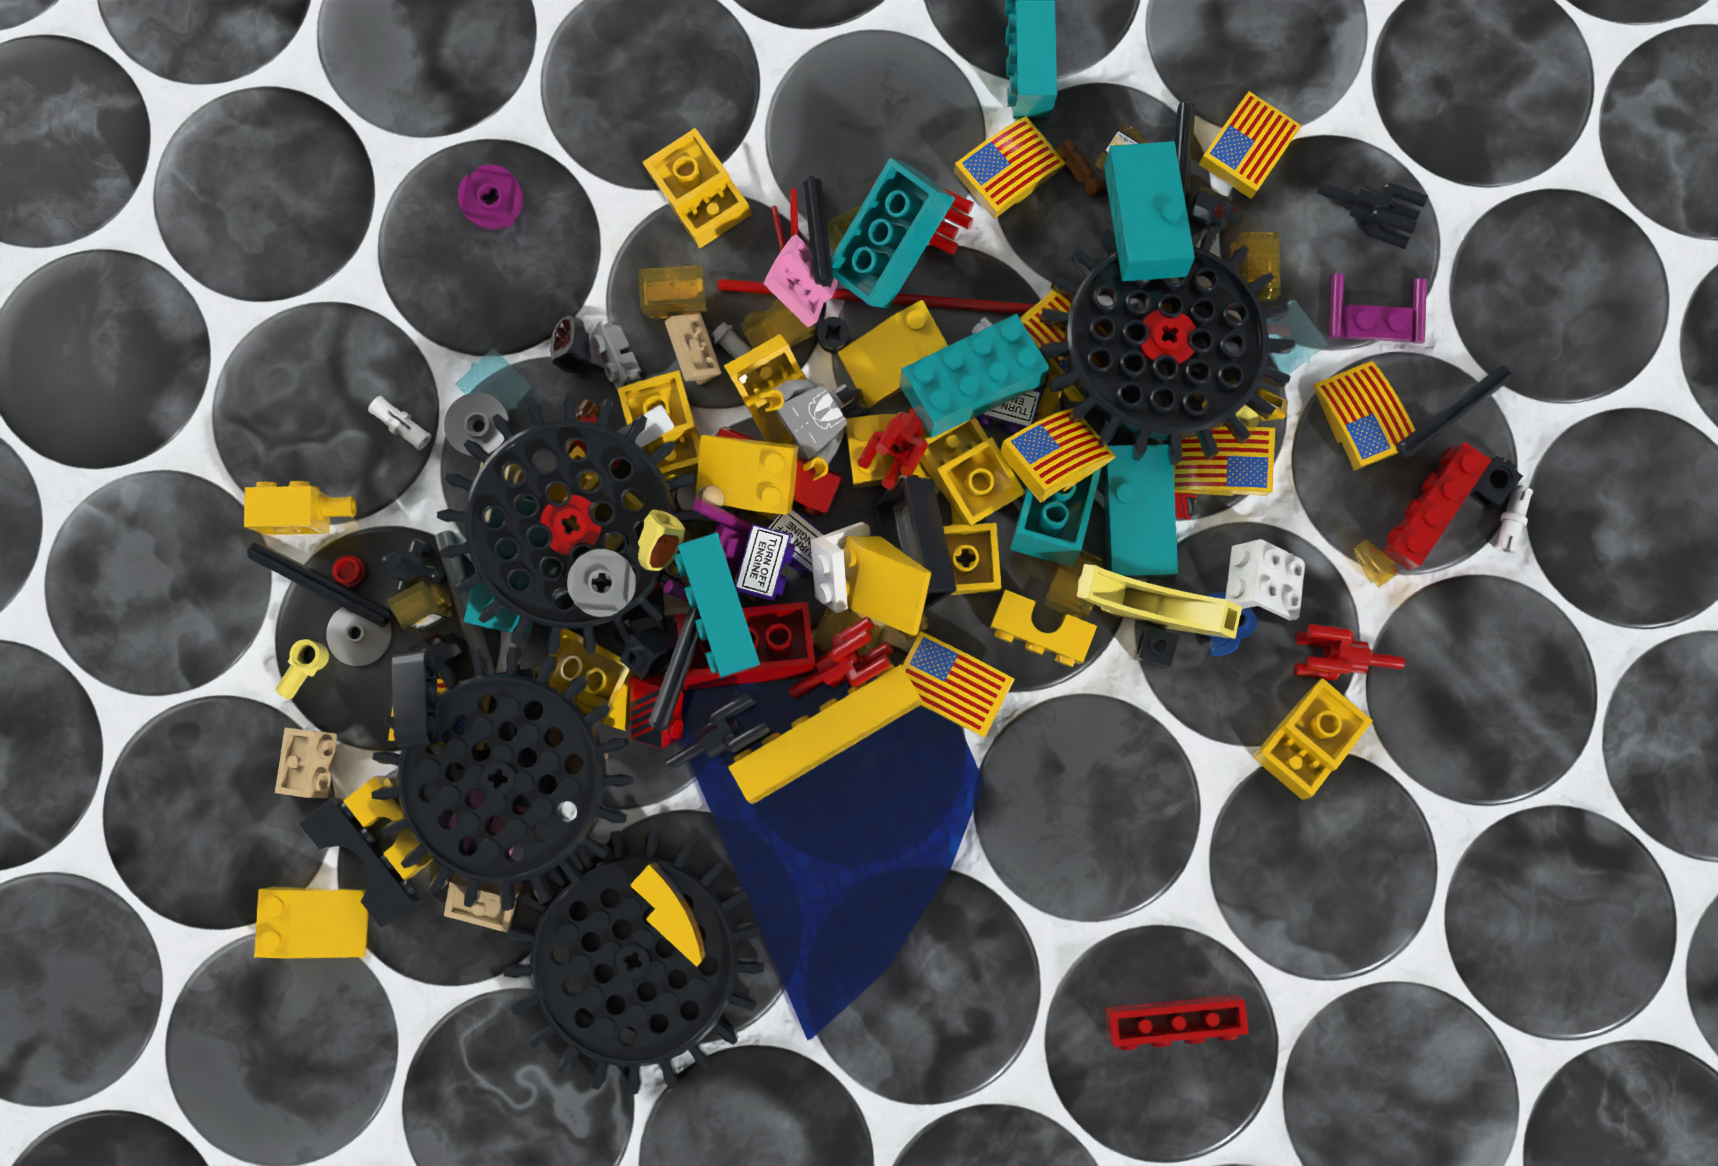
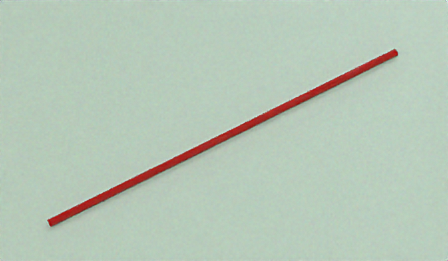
M719 279L718 290L773 294L763 284L764 282ZM836 288L833 297L830 298L864 302L849 289ZM898 293L892 304L913 305L923 300L926 307L1024 315L1036 305ZM1267 323L1269 335L1290 336L1291 325Z

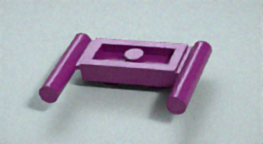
M1335 273L1331 275L1329 338L1412 342L1414 344L1425 343L1427 279H1414L1413 308L1352 304L1343 306L1344 274Z
M697 499L693 504V510L719 522L714 533H718L734 582L748 541V537L745 534L750 530L751 524L702 499ZM671 580L666 582L664 586L665 593L689 602L684 589L685 586Z

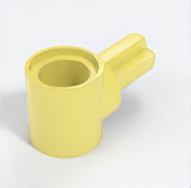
M306 639L297 641L292 646L290 658L287 661L291 666L277 685L275 691L286 699H292L307 676L313 677L317 670L322 669L327 664L329 652L326 646L320 642ZM309 647H313L315 658L311 663L307 664L304 660V653Z

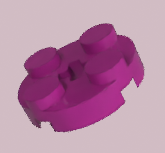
M482 165L476 168L477 171L473 172L470 176L467 174L462 179L458 189V203L467 220L476 227L485 230L511 227L523 206V192L517 179L507 169L498 165ZM490 190H494L495 195L499 198L493 204L488 205L483 196L489 195Z

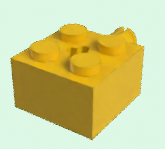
M290 481L288 487H277L275 482H257L256 487H245L244 527L263 535L330 534V517H355L356 515L355 497H330L320 491V487L310 486V482Z
M951 505L952 525L943 526L957 591L950 595L999 592L1001 589L997 524H973L969 527ZM961 553H966L967 558H973L968 567H963L961 562H957L956 559L960 558Z

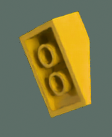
M921 300L894 314L840 350L837 354L856 389L862 390V399L865 405L871 408L902 391L900 387L901 368L948 347L925 303Z
M897 414L870 415L846 419L848 422L846 424V433L854 489L882 485V481L894 461L892 455L889 453L881 455L877 452L867 469L860 467L857 461L873 433L876 431L885 432L890 421ZM922 425L924 432L921 438L925 439L929 437V435L925 430L924 426ZM920 461L913 475H918L919 478L932 479ZM901 474V476H900V478L898 479L897 483L900 482V479H901V478L905 477L904 474Z
M701 435L696 492L704 486L714 485L722 491L724 496L723 505L787 515L793 510L799 445Z
M847 536L843 553L848 608L910 635H918L931 572L881 536Z
M562 628L560 633L561 644L556 654L548 655L558 658L556 669L551 676L549 684L565 692L575 678L579 675H586L590 680L586 688L576 697L575 702L586 715L599 705L611 703L614 710L606 718L599 720V722L626 731L630 723V678L636 675L620 661L621 654L596 643L595 653L587 654L583 646V636L569 629Z
M294 887L259 889L254 957H366L368 911L360 902L366 890Z

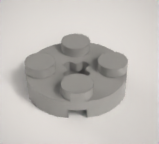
M593 549L579 556L571 566L567 579L568 592L574 603L585 613L597 617L611 616L623 609L632 599L636 586L635 574L628 560L619 553L609 549ZM599 573H605L606 579L612 581L611 586H606L604 592H598L597 586L591 584L592 578H598Z

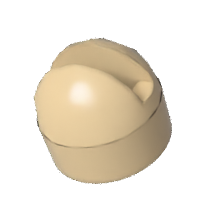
M714 485L698 489L694 501L702 499L719 508L723 506L724 502L722 491Z

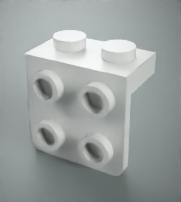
M859 522L810 540L815 598L836 613L848 609L843 553L846 537L870 536V528L864 522Z
M1262 539L1234 545L1231 550L1225 599L1242 606V609L1259 606L1290 621L1297 620L1300 614L1305 563L1301 558Z

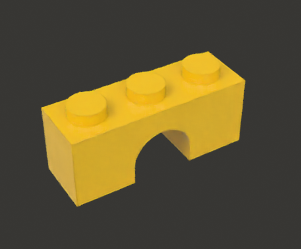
M1008 590L1003 592L989 629L995 631L994 637L1012 643L1013 639L1026 643L1024 646L1026 650L1042 655L1044 651L1056 655L1055 661L1069 667H1073L1074 663L1081 664L1084 662L1097 628L1096 625L1066 614L1063 616L1060 626L1055 632L1043 633L1035 628L1031 619L1036 601Z
M374 776L343 800L363 827L373 826L384 817L393 822L404 817L398 797L388 800L372 799V791L381 787L397 786L390 777ZM409 827L400 832L394 845L384 852V855L403 879L413 877L434 860L426 854L418 864L403 868L400 864L402 860L419 845Z

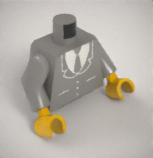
M810 379L787 380L773 390L761 393L759 395L760 399L767 397L770 399V407L766 408L765 411L774 410L796 445H799V450L803 456L808 459L813 457V460L803 465L804 471L814 467L816 475L813 477V480L825 476L828 472V464L836 454L845 434L844 427L848 423L840 409L855 400L848 387L842 384L829 393L823 384H815Z

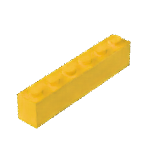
M892 664V666L877 674L878 678L867 685L864 682L857 687H851L848 690L849 695L840 701L834 698L819 707L821 712L809 718L808 715L797 719L791 724L792 729L780 735L777 732L768 736L762 741L764 746L754 752L748 749L733 758L735 763L728 766L747 802L751 804L758 802L923 704L921 697L902 665L894 667Z

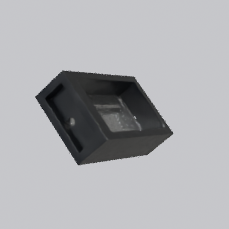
M918 475L905 476L900 479V482L893 489L884 491L883 495L872 503L878 535L931 572L923 608L924 612L957 591L933 479L919 478Z

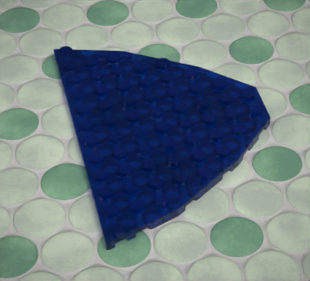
M805 678L684 690V687H682V721L684 729L682 732L683 737L680 740L684 749L697 742L698 738L695 731L711 722L709 719L710 713L746 691L753 695L757 705L734 718L741 731L744 732L765 720V722L769 723L774 733L779 732L782 735L792 729L791 724L805 715L811 718L821 712L819 707L829 700L836 698L837 701H840L848 696V690L852 686L849 683L843 682L832 688L824 682L796 700L790 695L789 688ZM920 706L754 804L747 802L728 766L735 763L733 758L740 753L735 754L726 751L711 760L707 753L704 752L689 761L741 885L748 894L749 904L758 925L761 926L763 937L807 1041L817 1035L888 969L949 873L984 784L982 775L960 725ZM764 739L753 744L745 750L751 749V751L754 752L755 750L764 746L762 743Z

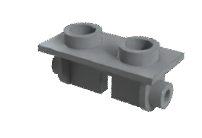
M601 321L598 322L591 334V342L595 352L600 353L605 363L604 370L608 380L614 383L616 389L623 387L627 379L630 384L639 381L642 371L633 352L622 355L620 353V350L629 347L621 326L616 325L615 321H610L604 325Z

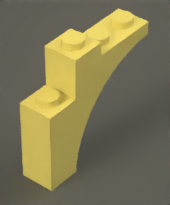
M1084 564L1082 575L1078 580L1077 597L1101 607V610L1117 617L1149 621L1167 629L1232 639L1236 637L1242 606L1227 599L1197 595L1157 586L1116 574L1096 565Z

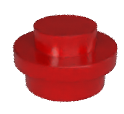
M344 555L338 558L332 568L334 580L348 588L359 585L366 574V568L362 560L353 555Z

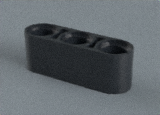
M430 648L395 652L392 658V688L396 744L400 749L435 746L439 738L435 655Z

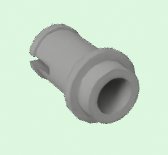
M723 322L711 335L715 339V345L720 344L734 359L752 350L733 331L734 326L732 324L728 326Z

